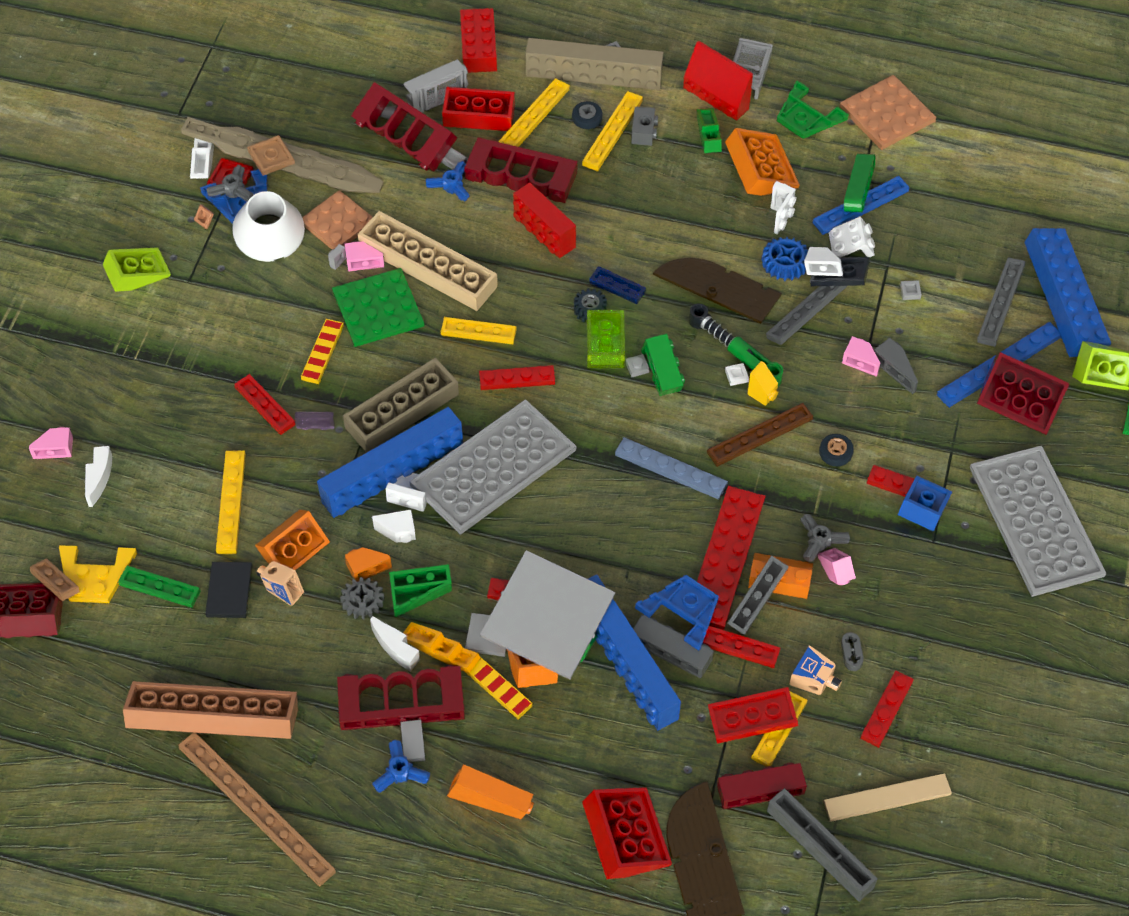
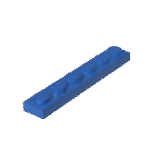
M897 176L868 191L862 213L844 212V204L814 218L813 225L824 235L834 227L856 219L909 192V186L900 176Z

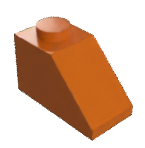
M364 547L351 550L348 554H345L346 565L356 582H359L360 577L364 580L392 568L391 558L388 554Z

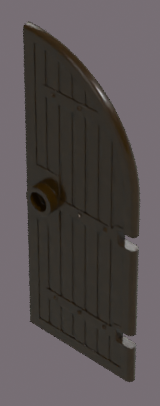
M699 258L675 259L661 265L653 272V275L760 324H762L782 295V293L769 287L763 290V284L734 271H730L729 274L725 273L727 268Z
M705 781L687 790L676 801L667 821L666 834L672 859L680 857L681 862L673 865L684 905L691 903L693 905V908L686 910L687 916L745 915L708 781Z

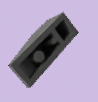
M888 338L874 349L880 361V367L910 393L914 394L918 380L905 351L898 342Z

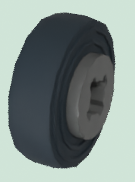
M580 102L573 108L572 119L579 128L593 129L602 122V109L594 102Z

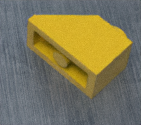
M761 361L750 373L747 395L766 406L770 401L776 399L778 395V382L766 364Z

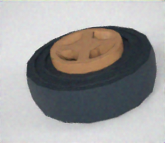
M841 434L826 436L819 446L820 457L826 464L831 466L846 465L854 453L851 440Z

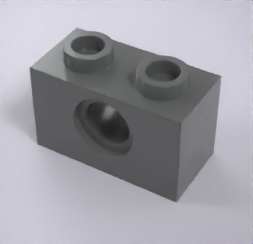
M635 107L631 144L652 146V141L656 139L657 128H654V126L658 125V115H655V108Z

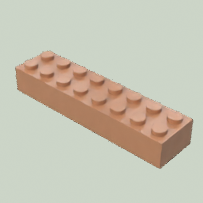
M133 681L123 708L125 728L291 739L298 712L297 692Z

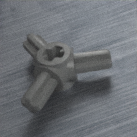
M237 165L232 174L225 176L222 184L208 187L206 189L208 196L212 197L225 193L230 198L240 197L248 201L253 196V193L247 190L243 184L244 167Z
M805 514L800 519L808 530V537L810 538L808 540L809 546L803 555L807 562H813L818 552L830 547L831 544H848L850 541L848 532H831L826 526L818 525L810 514Z

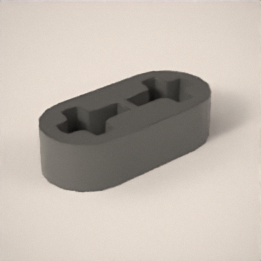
M849 632L843 635L841 641L843 660L848 670L857 671L862 667L864 658L861 642L857 634ZM848 640H851V642L854 643L852 649L850 648V644L847 643ZM852 655H854L857 664H853V661H850Z

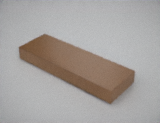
M47 558L30 567V572L62 601L80 592L79 587Z

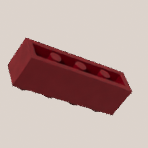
M786 763L781 767L775 768L768 766L759 771L746 770L737 775L725 774L718 778L717 783L723 809L770 801L784 788L793 797L805 795L807 787L801 763Z

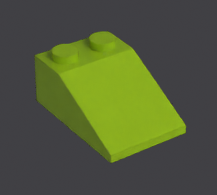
M159 248L108 250L103 262V267L115 292L132 291L168 278L171 275Z
M1082 341L1072 377L1084 384L1129 390V351Z

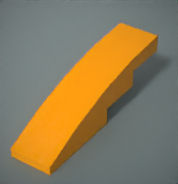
M411 622L403 632L406 634L408 644L448 665L460 666L461 670L467 673L471 672L480 659L477 652L462 648L459 642L445 638L442 632Z

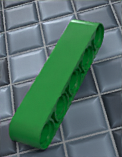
M857 153L844 198V212H863L875 169V154Z

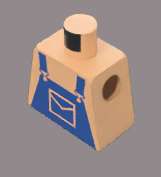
M275 561L271 562L267 567L262 565L258 568L257 576L262 578L266 590L290 606H293L304 593L296 570Z
M809 646L792 673L789 685L821 695L826 686L837 691L842 680L833 676L836 667L835 663Z

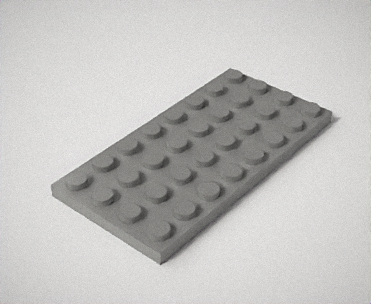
M525 399L410 481V486L414 490L425 492L426 502L461 535L575 452L576 445Z
M1042 445L970 465L974 479L1031 597L1105 577L1106 571Z

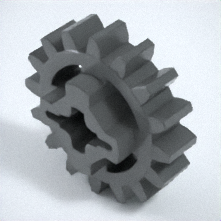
M360 577L359 582L352 579L353 584L347 583V590L342 589L341 591L342 596L340 599L343 610H347L348 616L353 613L354 619H357L359 615L362 617V620H365V615H369L372 618V612L379 613V607H383L384 593L382 587H378L377 581L371 583V578L363 581V578Z

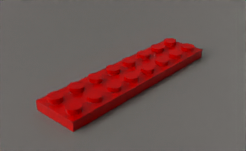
M731 486L727 488L697 580L698 583L719 596L709 624L711 627L725 629L765 501V495Z

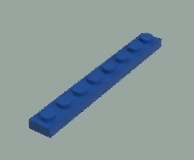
M1048 322L1001 353L1023 362L1060 339L1061 335L1059 330L1051 322ZM995 356L937 392V396L950 408L982 388Z

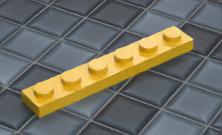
M555 78L498 142L519 147L570 90V85Z
M629 91L626 92L583 159L582 166L599 171L634 116L635 107H639L643 102L642 96Z
M245 451L225 452L216 545L217 554H237L246 458Z

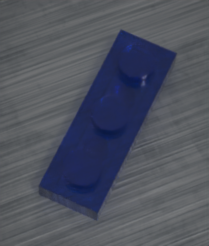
M600 266L597 267L590 277L589 283L635 304H638L646 292V287Z

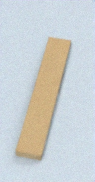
M944 773L825 799L823 803L829 822L950 796L952 792Z

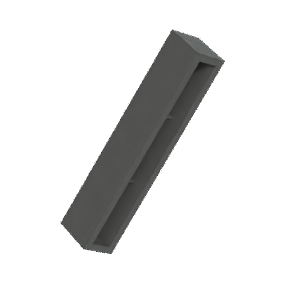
M785 788L769 801L767 812L859 902L874 889L877 878Z

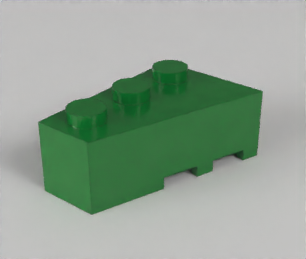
M667 334L645 339L641 349V353L647 355L649 361L647 364L652 370V379L659 396L679 392L682 390L683 384H685L684 376L678 369L679 360L672 351L674 349L673 342L668 338Z
M449 564L389 572L395 617L452 591Z

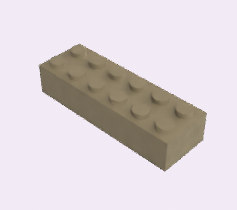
M434 358L344 414L345 429L367 453L459 395L458 381Z

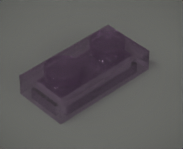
M295 412L297 429H335L333 412Z

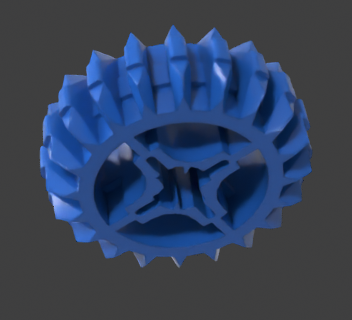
M779 237L778 241L773 239L771 243L768 242L763 249L761 257L766 273H770L771 277L776 276L777 280L783 278L786 281L789 278L792 281L794 277L799 279L806 272L804 262L808 253L806 245H801V240L796 242L795 238L790 240L788 237L785 239Z

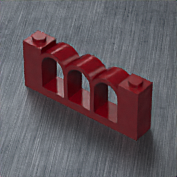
M376 82L372 84L351 115L356 120L354 122L362 129L365 126L373 130L377 135L385 136L395 147L403 148L413 159L419 161V166L426 171L430 169L435 172L458 138L451 131ZM391 102L396 105L397 108L384 126L377 128V119L387 104ZM408 113L416 118L405 135L400 139L394 140V133L406 114ZM426 125L434 130L420 150L412 152V144L423 127Z
M478 137L465 165V179L482 183L484 180L491 186H499L506 183L507 187L513 191H517L531 183L545 197L548 196L549 200L565 203L577 175L578 161ZM492 158L508 161L505 168L501 171L492 172L488 170ZM516 163L531 167L529 173L524 177L519 178L511 175ZM539 169L554 172L553 178L549 182L538 183L534 180Z
M447 665L440 668V672L434 669L421 670L414 678L411 674L402 671L392 673L386 680L377 674L364 675L360 679H358V675L352 674L337 677L341 730L401 725V722L414 720L429 723L465 719L460 666ZM426 682L437 683L442 690L443 705L418 707L419 687ZM399 684L409 686L413 691L414 707L390 709V690ZM369 687L381 689L384 692L385 710L361 712L360 697L362 692Z

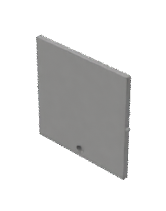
M526 550L505 590L501 592V597L480 633V637L570 680L590 641L595 637V632L613 600L615 592Z

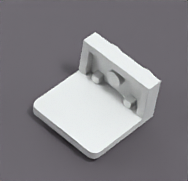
M778 181L773 185L771 209L777 211L774 228L775 234H778L780 230L783 231L786 227L787 219L792 218L795 212L793 206L797 199L795 197L796 189Z
M861 217L834 227L829 232L832 252L840 258L861 249L867 257L874 256L873 248H875V243L871 238L873 232L870 224H866Z
M412 473L407 477L402 475L397 478L396 483H388L386 487L387 502L424 512L427 504L425 492L414 490L410 486V481L419 474Z

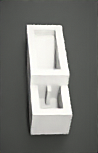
M194 139L190 178H209L214 144Z
M109 446L94 447L93 463L86 464L85 498L89 507H93L100 498L110 476L113 456Z
M372 616L370 619L371 627L382 648L399 665L411 672L420 660L419 650L407 644L406 634Z

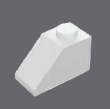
M827 247L809 248L804 260L807 275H843L841 260Z
M411 510L372 516L374 530L394 542L407 543L411 540H416Z

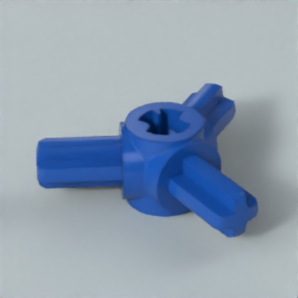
M458 162L454 170L446 171L442 174L443 177L427 178L426 187H443V190L447 193H455L461 201H467L469 193L463 188L462 182L465 162Z
M393 740L390 742L391 759L389 760V766L386 768V773L373 782L372 785L375 790L382 792L393 782L397 784L404 781L407 782L409 779L427 784L430 773L414 768L413 764L408 762L407 757L403 755L401 741Z

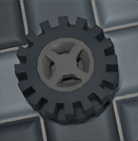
M587 288V292L583 289L581 294L579 292L574 298V313L578 319L582 318V322L588 320V323H591V320L596 323L597 319L602 320V316L605 317L607 298L605 299V295L600 290L596 292L594 288L593 291Z

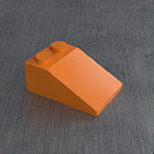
M507 650L512 675L518 688L558 682L557 673Z

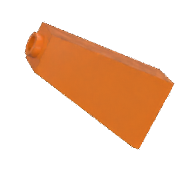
M464 764L453 778L447 797L518 819H522L526 814H530L534 805L531 802L532 793Z

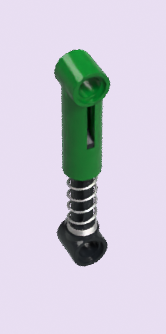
M697 303L692 305L690 308L689 324L693 328L708 330V333L713 334L715 339L718 338L720 343H725V347H728L727 351L751 370H754L761 361L764 362L778 382V386H780L783 376L781 364L771 362L741 337H733L732 333L729 334L727 329L721 327V324L718 325L715 323L716 320L713 321L711 315L708 314V308L704 304Z

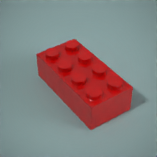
M493 8L460 10L463 64L466 66L468 73L497 71Z
M446 87L442 111L443 127L508 131L513 124L515 92Z
M528 183L513 193L514 218L521 222L528 232H532L540 243L547 246L552 254H555L560 259L576 248V225L531 183Z

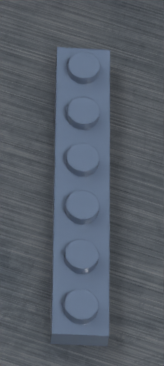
M625 437L615 451V456L718 500L727 487L728 481Z

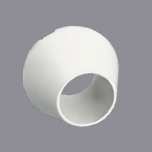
M269 191L253 195L239 210L233 222V236L236 245L244 254L259 261L270 262L281 257H288L297 250L304 237V221L297 208L278 194ZM271 214L280 217L277 222L269 225L255 222L262 215Z

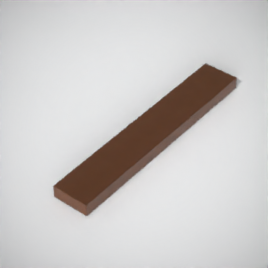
M801 403L707 449V454L716 467L813 420V415L805 404Z

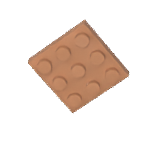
M339 190L302 218L304 227L329 248L335 249L338 244L345 247V243H350L356 239L358 233L373 217Z

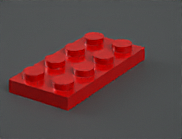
M788 687L708 704L717 744L798 726Z

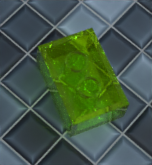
M587 310V368H624V310Z

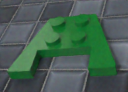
M796 81L787 101L777 116L778 123L804 139L848 120L849 114L836 107L827 116H824L801 100L808 94L809 88Z

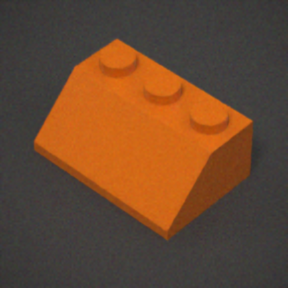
M298 510L255 546L269 564L275 561L296 570L330 543V541L309 511Z
M754 553L748 585L749 589L770 559V555ZM773 556L789 566L773 593L807 599L813 563Z

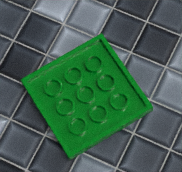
M401 268L332 288L354 347L424 327V321Z

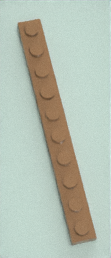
M195 732L178 745L179 749L319 887L336 873L335 869Z

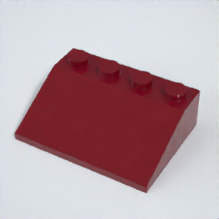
M1000 352L994 358L976 404L1047 435L1070 383Z
M43 583L0 585V637L58 635L61 625L63 601Z

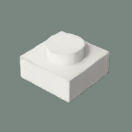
M743 363L725 367V373L730 386L749 381Z

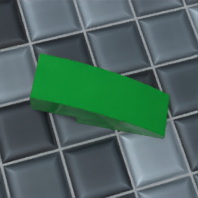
M714 108L697 109L698 126L704 153L721 152L722 139Z

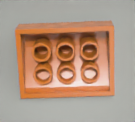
M740 128L733 130L725 143L747 194L760 196L772 194L773 185L776 181L794 189L799 188V182L776 134Z

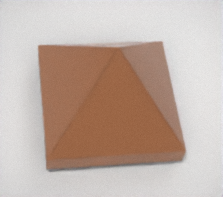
M200 204L194 220L205 229H208L214 213Z

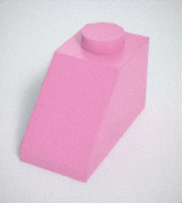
M363 241L345 243L348 272L384 267L383 253Z
M852 336L844 352L842 364L877 377L880 361L871 344L863 339Z
M50 428L29 445L33 459L72 457L73 436L70 428Z
M836 548L817 554L826 574L832 582L838 585H845L850 582L849 580L856 578L849 555Z

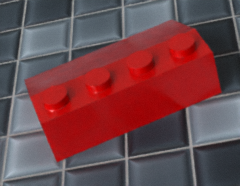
M698 41L684 75L683 88L737 121L749 110L753 73Z
M647 787L595 789L582 801L606 879L626 878L672 865Z

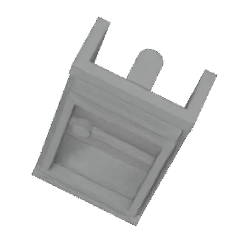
M740 38L733 62L753 73L752 89L755 90L754 99L758 100L771 59L773 45Z
M457 59L405 82L404 86L410 93L406 95L408 104L420 112L443 104L446 87L467 88L466 74H468L466 66L462 65Z

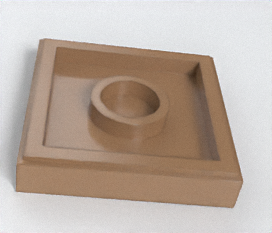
M279 135L247 147V151L263 176L295 164L294 158Z

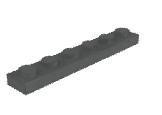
M1007 258L977 343L996 346L1026 261Z
M819 286L766 333L767 339L782 345L847 286Z

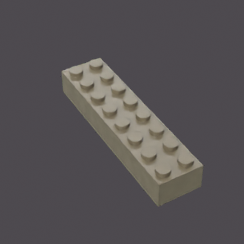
M528 38L526 48L527 77L556 78L565 81L660 90L663 69L662 51Z

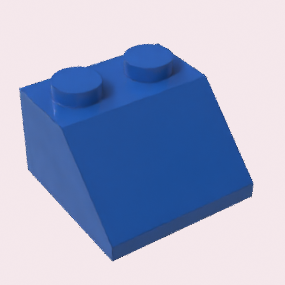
M916 476L904 498L898 515L934 531L952 491Z

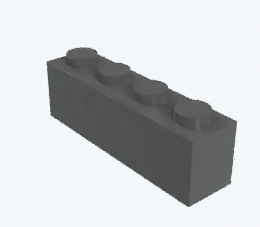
M771 556L727 624L745 635L787 572L789 566Z
M642 614L633 628L648 652L700 679L713 660L714 651L708 645L702 644L701 649L698 651L684 641L686 635L676 632L670 626L658 623L653 617L649 618Z

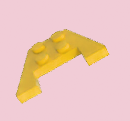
M59 545L63 573L79 587L80 591L68 598L69 602L110 603L119 587L118 581L125 567L130 566V562L137 555L136 548H118L115 565L76 564L77 546Z

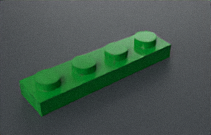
M130 566L125 567L118 581L119 586L193 608L201 592L199 587Z

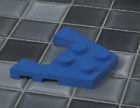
M259 169L251 171V177L255 185L246 189L252 192L253 195L267 191V174L263 176ZM216 183L200 187L201 193L233 224L237 213L247 201L240 197L230 198L226 194L209 197L206 189L216 186Z
M685 575L665 586L664 590L649 595V598L646 600L638 601L635 604V609L649 618L661 605L672 610L694 625L685 636L684 641L699 651L719 596Z

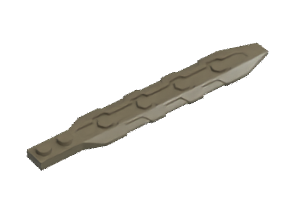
M187 117L181 129V134L215 144L225 154L252 161L253 159L247 151V147L270 139L240 127H219ZM283 141L294 158L295 164L281 170L293 173L295 176L304 179L309 178L328 184L330 187L345 192L380 193L384 181L360 165L342 159L337 160L321 155L319 152L302 149Z

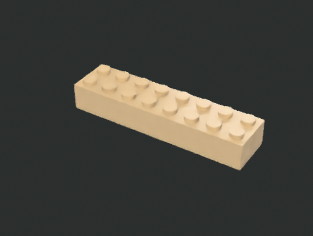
M380 211L358 233V241H363L383 253V261L396 268H401L403 272L475 311H478L498 287L497 273Z

